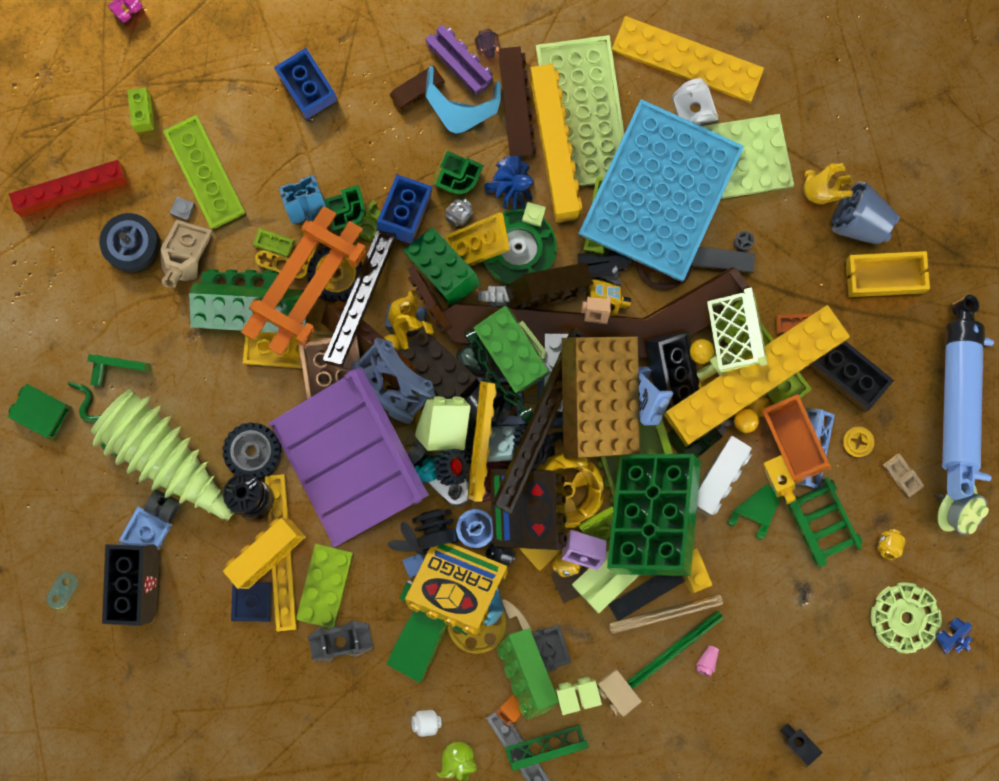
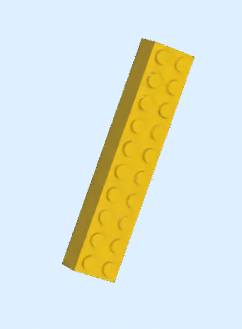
M826 305L765 346L768 365L760 366V364L729 370L666 411L664 416L685 447H687L845 342L850 336L830 307ZM753 354L745 360L754 359Z

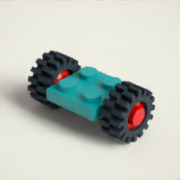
M459 449L443 450L434 456L425 455L413 465L423 485L425 482L434 481L435 479L441 480L440 483L442 485L445 484V486L458 485L465 482L464 479L468 478L466 474H469L470 471L467 469V467H470L469 463L466 464L468 458L464 457L465 453Z

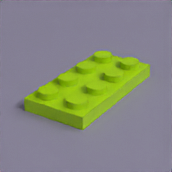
M315 544L296 620L328 628L335 627L353 557L352 552Z

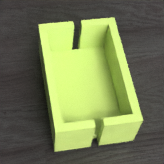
M588 676L577 679L578 683L571 685L570 681L558 684L559 688L555 690L562 715L580 711L575 690H578L584 709L602 705L594 679H590Z

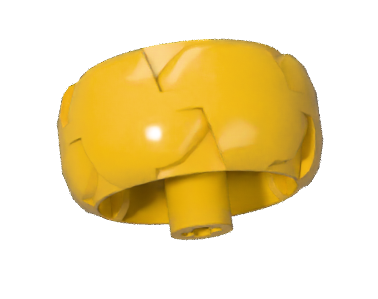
M563 453L555 454L547 458L544 464H540L535 470H555L558 468H563V470L575 468L579 470L572 483L565 478L564 494L566 495L564 508L567 515L565 528L579 527L582 522L595 516L600 510L604 500V481L598 468L586 458L564 457ZM585 485L587 487L586 495L577 506L571 498L575 494L576 487Z

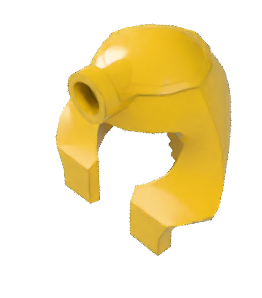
M844 163L829 164L818 175L813 170L805 172L806 181L804 182L803 189L806 198L810 202L826 204L831 201L852 197V191H843V186L853 182L850 175L837 178L835 186L829 189V181L835 172L846 170Z
M410 290L406 297L393 301L389 307L388 320L403 350L408 349L407 332L420 331L424 328L426 333H434L432 324L425 321L420 322L417 318L419 307L415 301L419 297L415 290Z

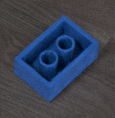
M307 48L274 67L280 80L306 120L338 101L334 90Z
M396 174L377 220L376 232L377 230L395 233L396 239L410 244L413 243L431 199L432 186Z

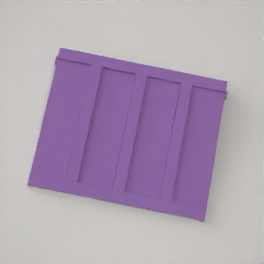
M363 368L348 371L341 380L269 422L323 524L333 548L414 503L418 504L429 495Z

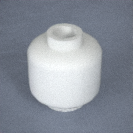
M434 710L417 711L411 719L412 730L419 737L434 736L437 734L438 728H441V717L437 716Z

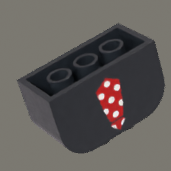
M117 542L105 544L102 624L142 626L153 621L157 609L159 553L155 544Z

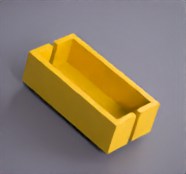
M927 251L850 255L846 259L847 277H850L847 280L848 297L925 294L930 289L929 272H925L928 269Z

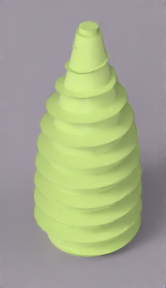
M132 389L120 395L93 425L91 433L95 436L93 446L96 447L104 443L106 445L104 456L116 453V465L124 462L129 463L127 474L137 470L141 472L140 483L148 479L153 480L152 491L164 487L166 488L165 498L176 494L180 496L179 503L187 500L194 503L195 508L201 507L220 519L228 521L235 512L227 508L221 489H218L213 481L214 476H209L205 468L208 461L200 463L197 455L200 449L191 451L188 447L191 437L182 440L178 435L181 426L172 429L169 426L171 416L164 419L159 416L158 413L161 405L153 409L148 405L151 395L141 399Z

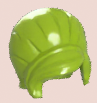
M453 742L448 745L441 757L442 771L441 773L437 772V776L439 778H453L455 776L458 780L463 779L467 781L469 775L477 771V765L475 760H473L472 748L464 742Z

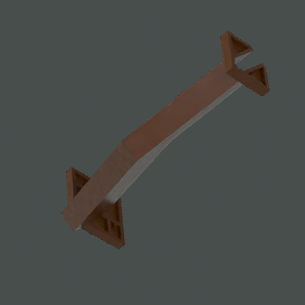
M413 265L407 269L411 275L408 279L416 289L415 292L420 300H423V306L426 311L431 315L434 322L438 323L443 334L447 332L453 342L469 343L464 333L470 329L473 330V327L504 307L457 303L443 310L435 294ZM732 266L643 318L609 316L607 324L584 321V313L509 308L519 323L523 321L544 349L545 334H569L571 328H576L588 337H638V357L648 358L645 340L660 335L689 331L691 337L711 324L707 301L744 293V289L750 287L737 268ZM722 305L713 306V311L720 315L725 307Z

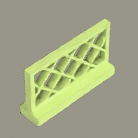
M752 287L744 289V293L707 301L720 373L755 364H760V366L768 365L756 298ZM743 299V305L739 310L732 307L735 301ZM722 305L725 308L719 315L713 311V306ZM729 309L736 313L731 321L724 318ZM739 316L746 318V322L742 327L735 324ZM721 320L728 324L723 332L716 328ZM732 326L739 330L734 338L727 335ZM743 333L750 337L746 344L738 341ZM724 337L731 341L726 349L719 345ZM735 343L743 347L738 355L730 352ZM748 350L753 353L754 359L744 360L741 356ZM727 354L735 358L731 364L723 366V359Z

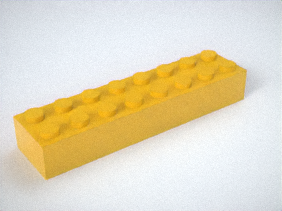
M553 64L534 66L530 70V81L555 223L578 220L582 209V202L580 197L577 198L579 190L578 180L573 178L575 177L576 170L574 160L570 161L572 159L571 142H567L569 130L568 124H564L566 113L565 107L561 106L563 99L561 87L557 88L559 87L558 69L554 70Z

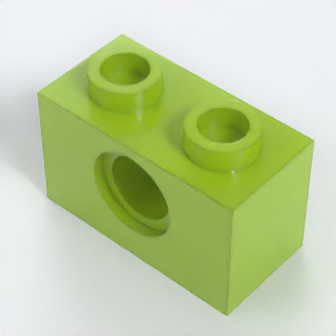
M146 87L127 90L131 126L136 133L155 130L150 92Z

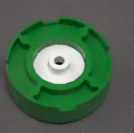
M524 209L503 212L510 250L483 261L488 274L504 286L509 285L526 273L552 269L555 263L557 242L552 227L544 218L541 227L522 222Z

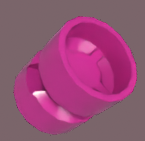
M113 0L107 5L123 24L131 18V13L136 14L143 8L139 0ZM123 4L127 7L126 10L121 8Z

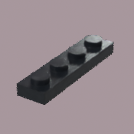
M656 575L608 605L617 621L682 584L685 580L682 576Z

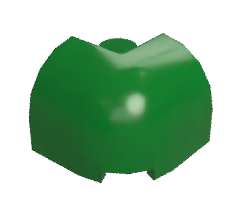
M445 150L439 167L436 168L432 184L450 193H466L476 185L484 165Z
M359 185L342 189L340 195L324 199L326 207L337 214L331 223L334 234L343 232L349 221L356 225L363 221L366 211Z

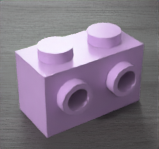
M570 530L567 534L566 546L562 548V560L598 570L606 560V540Z

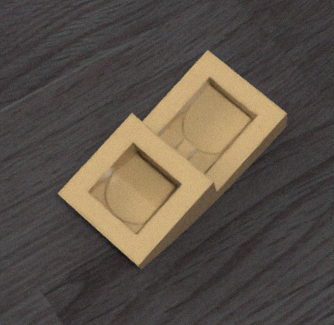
M896 454L883 464L891 478L909 498L924 487L920 478L914 470L909 468L901 454Z
M502 600L509 619L517 616L522 630L530 628L521 612L509 601Z

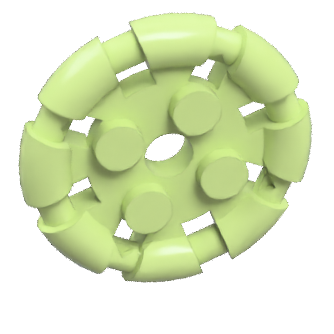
M900 582L896 583V586H888L876 597V604L871 609V624L876 630L875 635L887 648L891 647L896 649V652L910 654L916 653V650L921 648L924 650L935 641L937 631L941 629L942 614L941 610L937 607V600L924 587L919 588L914 583ZM900 593L902 598L896 600L894 595ZM913 593L918 595V600L911 599ZM884 604L889 606L887 612L882 611ZM929 606L931 612L926 614L923 607ZM905 612L910 613L912 617L908 624L902 621V615ZM886 622L889 629L884 630L881 623ZM927 623L931 625L929 631L924 630ZM896 635L902 637L900 642L894 640ZM917 635L918 641L913 643L911 637Z

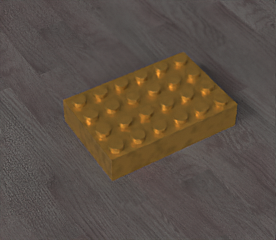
M638 337L561 338L564 457L581 458L640 454Z

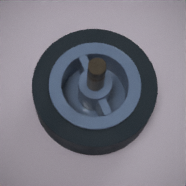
M124 213L113 217L105 224L100 234L99 244L104 258L112 266L124 272H138L147 268L154 262L159 253L160 239L156 229L147 219L138 214Z

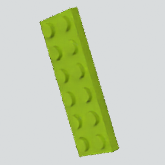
M197 115L192 116L164 130L163 132L210 228L214 230L245 215L246 213L199 117Z
M743 299L737 301L732 307L739 310L743 305ZM729 309L724 318L731 321L736 313ZM739 316L735 324L742 327L746 322V318ZM721 320L716 328L723 332L728 324ZM760 322L764 345L766 346L774 339ZM732 326L727 335L734 338L739 330ZM743 333L738 341L746 344L750 337ZM724 337L723 339L729 345L731 341ZM735 343L731 350L735 355H738L743 347ZM746 350L741 358L745 360L753 353ZM798 372L766 393V395L773 404H776L797 394L802 398L811 390V387Z

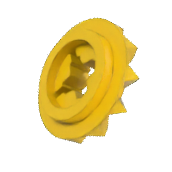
M853 427L843 437V446L846 452L853 457H864L873 450L874 437L864 427ZM861 435V442L866 445H859L856 449V443L852 440L858 439Z

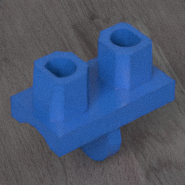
M956 618L949 625L956 632L955 634L950 636L943 630L936 636L945 654L952 648L957 653L962 649L966 652L971 650L968 644L973 639L967 636L972 631V625L969 622L964 623Z

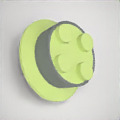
M976 486L974 487L973 495L960 500H953L948 494H934V497L942 502L938 511L937 521L939 527L944 531L956 530L960 534H972L988 514L987 501L983 496L978 495Z

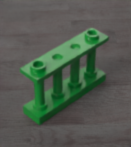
M829 477L822 479L823 486L802 496H795V501L786 504L817 568L827 565V557L851 546L855 550L863 548L861 545L863 543L859 533H855L835 492L837 487ZM828 493L832 501L831 504L812 513L803 514L800 508L803 503ZM836 510L841 521L817 532L811 531L809 527L811 521ZM845 528L849 539L828 549L820 550L817 544L819 539Z

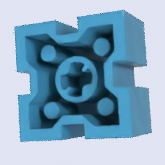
M314 174L300 179L299 183L293 184L292 182L279 187L284 207L292 224L303 222L306 217L308 221L313 222L314 216L318 215L323 206L326 207Z

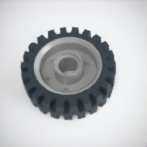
M251 422L241 424L239 427L236 426L232 432H229L228 437L225 438V444L222 448L224 462L233 474L250 473L258 479L265 478V476L271 474L278 466L281 458L280 442L277 436L268 427L259 423ZM250 447H256V454L254 456H248L247 452Z

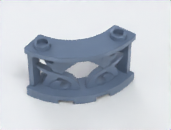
M376 338L374 344L362 358L350 365L351 370L363 368L382 407L389 411V416L401 422L410 424L414 414L425 404L426 400L435 397L432 382L409 369L396 353L391 341ZM382 373H388L397 377L400 392L396 390L386 391L382 387ZM418 393L421 394L418 398H417V397H413V396L417 395Z

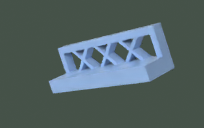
M806 408L805 410L819 441L821 436L823 438L821 445L827 456L835 415L822 409ZM824 416L827 417V422L825 426L823 424ZM823 472L815 475L814 483H811V477L795 485H804L817 489L821 487Z

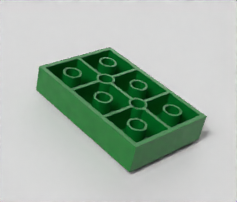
M695 454L619 455L607 565L611 572L619 575L691 576L701 461Z

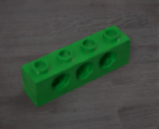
M208 269L207 272H202L201 283L218 284L220 280H226V285H237L239 280H245L244 286L255 287L257 281L264 280L262 287L270 288L278 273H275L274 270H264V273H256V270L238 272L237 270L229 269L226 272H219L216 269Z

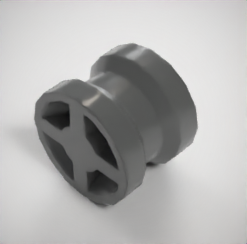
M748 231L738 233L734 239V248L738 252H748L754 244L753 235Z

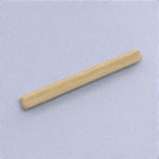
M716 595L609 624L610 632L614 634L720 606L723 604L721 595Z

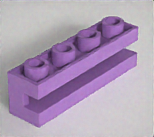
M441 25L437 28V33L434 36L430 34L426 38V45L476 98L493 83L492 72L487 67L483 68L479 58L467 51V46L464 42L458 41L455 38L454 32L449 27L446 29Z

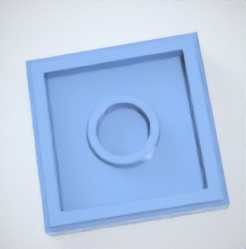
M137 506L119 541L123 543L155 544L159 550L173 524H167L161 521L158 516H152L145 512L143 508Z

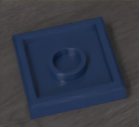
M256 582L249 589H237L232 583L231 621L271 622L272 582Z

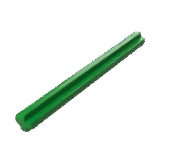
M719 611L711 614L628 679V685L632 689L639 686L722 621V614Z

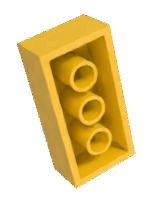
M285 518L275 519L271 522L270 528L266 532L262 531L255 537L256 541L251 546L248 544L240 551V556L236 559L232 558L226 563V568L223 572L237 589H249L306 538L292 520Z

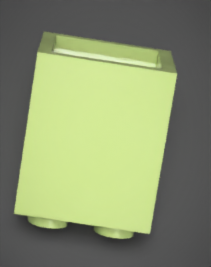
M434 397V399H427L416 428L415 437L427 451L465 450L470 405L462 397H453L452 399Z

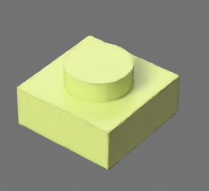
M527 202L522 222L541 227L546 207Z

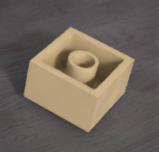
M613 669L596 683L599 686V694L603 699L608 698L610 700L609 707L616 715L620 713V715L625 716L642 702L617 669Z

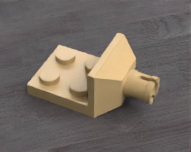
M180 220L175 221L160 249L161 269L165 273V276L162 278L164 286L168 287L170 282H172L170 288L173 289L176 287L178 280L188 281L199 277L198 261L212 236V230Z

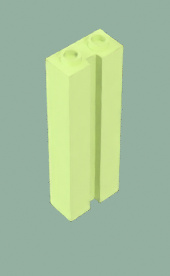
M609 550L606 552V560L598 570L589 568L572 584L576 591L598 614L639 576L619 575L611 572L607 568Z

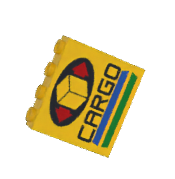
M452 543L431 547L405 598L406 605L415 612L420 610L426 613L432 619L436 620L439 618L444 620V623L448 626H458L467 634L473 635L475 633L479 635L482 620L501 580L505 579L507 575V566Z

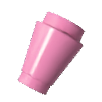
M708 645L696 664V671L703 675L711 676L715 672L719 649Z

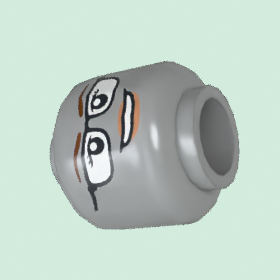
M466 199L453 200L445 210V219L454 227L464 226L473 215L471 203Z

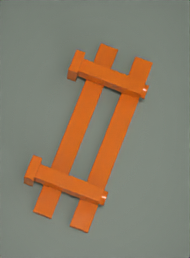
M325 206L322 207L313 222L308 220L304 222L301 230L305 232V235L261 301L253 300L249 308L253 311V314L241 331L242 334L255 341L267 321L279 327L280 329L267 348L280 356L293 337H296L299 345L304 348L306 347L315 330L314 326L306 323L305 326L301 324L343 259L347 257L349 265L356 268L366 253L364 245L359 242L356 246L353 245L363 230L360 226L349 221L340 236L327 230L337 214ZM320 242L331 248L289 315L286 316L275 310L317 244Z

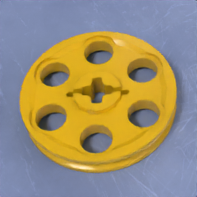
M487 610L482 620L483 625L480 626V636L475 633L473 635L468 634L467 636L463 633L456 634L453 632V628L448 626L450 637L460 649L468 653L481 654L491 651L502 641L507 626L505 613L503 612L501 615L502 622L500 625L494 626L492 624L487 626L484 624L485 620L488 619L489 611ZM493 633L496 636L494 644L489 645L485 642L486 634ZM469 637H473L477 641V645L473 649H469L466 646V640Z

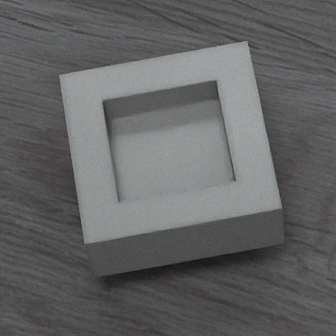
M177 196L170 214L189 221L195 203Z

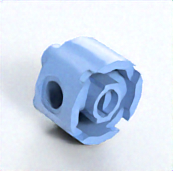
M478 509L466 511L460 516L456 526L459 540L471 549L486 547L493 540L492 517L487 512Z

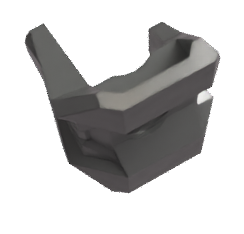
M354 620L343 626L328 629L320 626L308 636L313 661L332 662L335 656L349 654L357 657L373 649L369 624ZM338 636H343L346 640V644L342 648L337 647L334 643L335 638Z

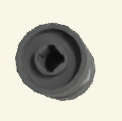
M156 489L148 498L144 511L152 516L158 515L161 521L169 524L175 518L181 503L172 497L165 498V493Z

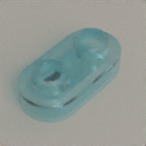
M64 572L58 576L46 598L47 604L51 608L60 609L67 604L78 585L76 575ZM66 578L69 580L67 586L63 583ZM57 595L59 600L55 603L53 598Z

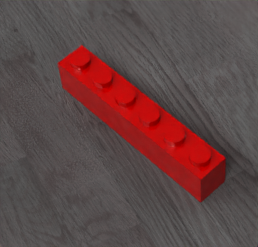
M118 160L9 193L14 212L21 217L127 184L128 181L123 165Z

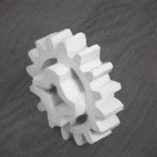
M488 286V291L478 292V301H486L491 306H510L505 289L506 286Z

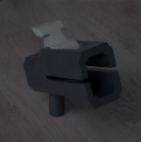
M615 251L602 255H597L594 252L577 254L578 264L587 263L592 279L606 280L610 284L618 286L622 284V281L617 279L618 272L627 271L628 266H631L630 258Z

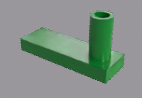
M89 354L87 362H93L90 385L102 387L105 365L149 371L150 363Z

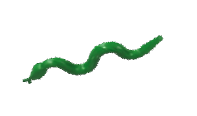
M68 382L69 386L83 391L86 395L79 409L81 419L86 423H95L101 415L90 416L87 414V408L92 400L91 390L83 384ZM104 443L101 444L103 450H105L106 447Z

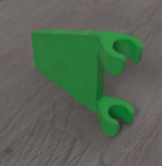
M765 484L732 511L727 524L732 527L735 526L740 515L761 525L756 533V538L762 540L766 536L782 496L776 497L772 487Z

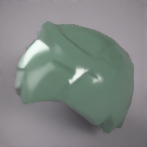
M468 343L456 353L457 360L472 374L486 373L485 366L480 364L478 360L479 347L477 344L471 346ZM480 351L481 360L483 362V359L486 360V353L485 351Z

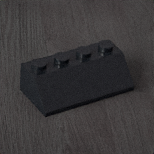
M689 331L672 333L645 340L653 385L659 391L673 392L666 409L668 411L700 389L696 364L690 356V347L692 345Z

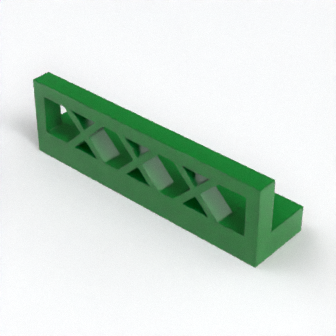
M580 725L504 747L511 771L589 748L587 740H584ZM577 730L580 742L572 744L566 738L569 732ZM556 737L562 740L557 749L547 746L550 738ZM547 739L546 742H545V744H543L542 742H540V741H542V740ZM535 742L543 746L537 755L528 751L531 744ZM528 745L526 750L522 746ZM518 748L524 751L522 758L513 762L510 750Z

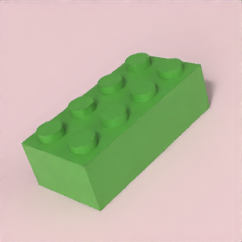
M504 306L473 327L515 393L521 394L551 373L509 307Z
M530 628L509 634L497 646V654L504 663L506 676L511 681L512 693L514 696H517L519 711L527 720L547 713L559 703V700Z

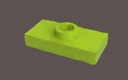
M259 228L253 246L289 258L295 240Z

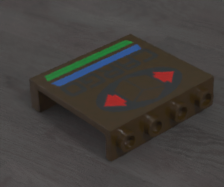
M496 466L490 469L492 503L507 472L506 466ZM563 468L531 470L511 514L492 505L493 546L559 550L566 546L568 537L567 533H565L567 515L564 508L566 495L564 494L565 475L563 474Z

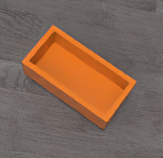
M798 394L762 409L795 484L832 469Z

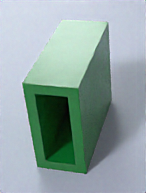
M26 383L25 387L23 386L20 389L16 403H13L9 408L8 418L53 440L71 406Z

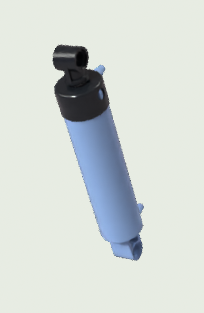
M973 295L964 296L952 303V312L956 319L946 324L942 467L948 470L947 493L953 500H960L973 495L975 479L990 481L992 479L991 475L980 472L979 469L981 468L984 345L993 346L994 341L985 337L984 325L974 319V313L979 310V302Z

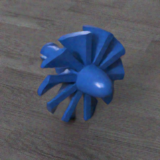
M519 156L504 157V159L496 164L499 169L494 175L493 181L485 182L484 189L490 188L485 190L487 194L496 192L497 198H499L501 193L505 194L503 199L505 209H507L509 198L511 199L513 210H517V199L520 201L522 209H526L522 193L529 200L533 198L529 187L534 185V181L527 174L530 168L521 161Z

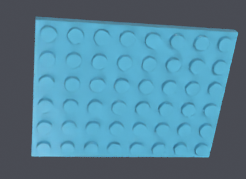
M641 99L578 235L683 282L744 146Z

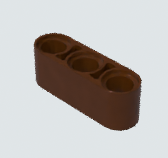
M434 66L433 84L439 89L444 85L445 81ZM429 68L395 88L390 93V97L400 111L409 108L426 97V79Z

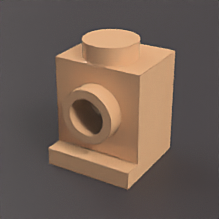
M607 296L606 299L587 297L586 302L582 301L581 313H584V321L607 324L610 315L611 297Z

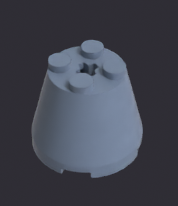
M858 181L851 187V190H853L852 197L841 199L836 207L831 220L834 223V227L831 230L839 235L875 245L883 241L887 242L892 236L891 230L898 223L900 215L869 184L864 181Z

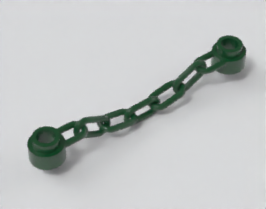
M474 329L468 330L464 335L471 346L477 344L479 347L478 360L487 370L486 380L491 382L489 377L494 376L497 380L495 388H498L504 394L503 397L506 401L520 406L521 410L518 413L527 425L533 411L530 407H524L521 403V396L512 391H506L501 386V381L493 371H490L487 365L489 362L487 348L480 344L478 341L480 338ZM480 351H485L486 353V360L483 359V362L481 360ZM509 394L517 397L516 402L507 398Z

